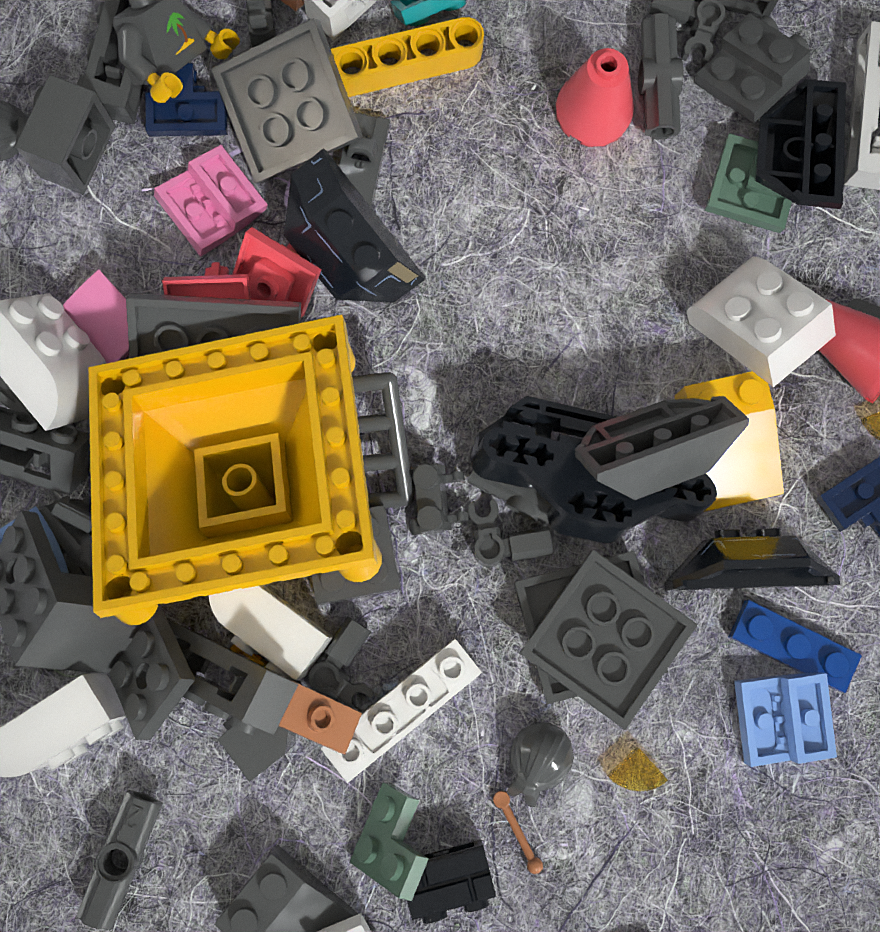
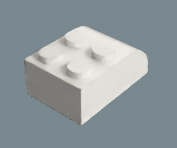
M760 257L748 259L687 310L690 325L772 387L777 385L836 336L832 304L772 263Z
M50 293L0 300V377L45 431L89 419L88 367L106 364L104 357L90 342L89 336L75 324L64 311L63 305Z
M265 585L244 589L239 588L229 592L209 595L210 606L215 617L226 629L234 634L231 642L250 656L253 653L256 655L260 653L269 660L265 666L266 668L289 680L293 678L297 681L305 678L334 638Z
M106 673L82 674L0 727V777H17L47 766L54 770L62 764L67 765L87 752L84 746L87 742L89 745H92L99 740L104 741L123 729L124 727L120 721L126 718Z

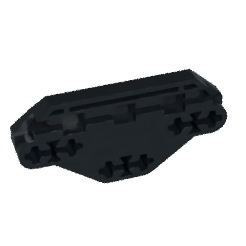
M525 396L510 406L503 417L481 432L479 431L473 443L471 466L474 472L487 480L524 488H534L551 504L547 512L550 526L556 532L566 536L600 543H612L628 529L655 516L689 522L712 505L717 496L716 486L708 474L700 475L637 500L598 482L575 457V449L581 444L582 438L591 426L616 418V416L530 396ZM552 431L563 433L557 436V440L551 439Z

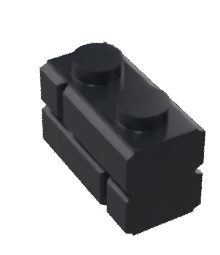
M482 839L425 854L424 856L428 858V862L412 901L407 900L412 920L422 918L424 924L443 920L448 916L447 910L463 906L465 912H474L488 907V899L495 898L496 893Z

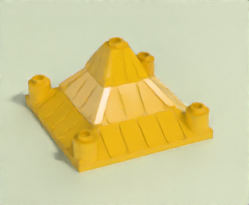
M343 315L88 367L93 612L100 618L115 616L125 624L139 625L148 621L157 610L158 604L162 603L167 604L192 599L193 597L208 596L229 592L234 589L255 587L276 581H286L337 570L345 579L352 582L369 580L378 573L382 565V554L373 537L352 378L356 359L348 342L347 328Z

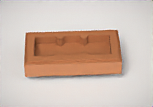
M299 684L280 721L279 727L345 755L362 713Z

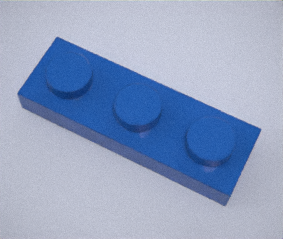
M750 600L744 601L728 638L800 673H827L828 687L841 693H846L862 657L861 654Z

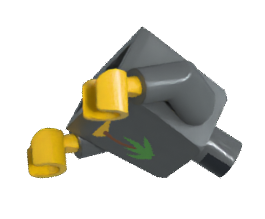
M129 0L131 6L116 15L113 20L118 37L119 61L128 69L133 85L150 84L152 86L150 90L151 97L158 103H165L170 97L176 98L182 91L183 84L174 73L207 49L206 42L211 44L210 50L217 59L228 58L240 43L239 36L233 30L223 29L218 34L213 31L214 27L194 14L181 0Z

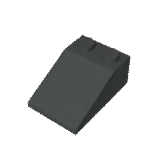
M277 845L222 912L214 925L222 932H317L358 915V913ZM366 921L371 932H373L375 927H373L368 921Z

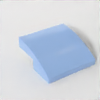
M827 673L788 674L734 681L744 764L750 767L785 761L800 764L837 757Z

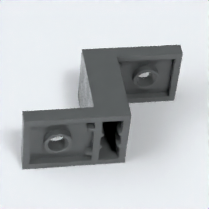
M21 510L12 526L6 529L0 543V624L4 633L5 644L9 647L14 665L109 674L135 740H151L195 681L161 605L158 604L157 610L148 621L139 625L125 624L115 616L100 618L93 612V577L61 572L38 514Z

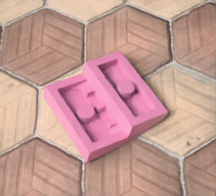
M222 145L189 161L187 171L154 188V197L200 257L242 230L262 214L268 206Z
M98 269L63 304L64 311L80 329L86 332L90 342L101 353L106 363L125 360L129 356L126 298Z

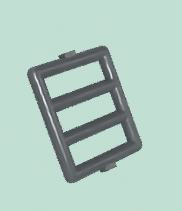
M391 372L352 376L354 393L382 390L385 413L358 416L359 433L388 430L391 450L389 453L363 455L364 472L394 469L397 489L396 491L368 493L369 508L385 505V508L409 506L414 501V492L397 377Z

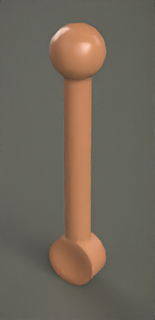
M502 790L497 791L493 797L494 804L503 810L528 860L527 870L532 874H539L543 869L542 860L535 857L509 806L510 797L508 793Z

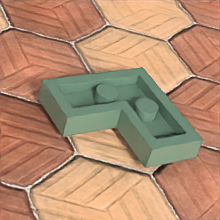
M729 133L723 145L704 211L781 233L785 229L792 201L755 181L758 141Z
M383 782L373 802L361 836L356 843L350 863L396 897L412 901L428 862L427 857L403 842L419 800L395 785Z

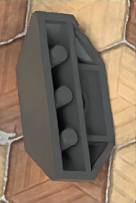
M725 396L712 397L711 401L696 398L664 400L591 426L583 437L581 444L576 447L575 457L598 482L637 500L710 472L748 427L749 418Z

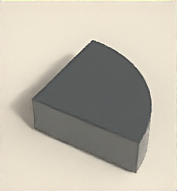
M70 496L62 497L57 501L50 514L89 533L92 529L91 496H84L83 500L70 499Z

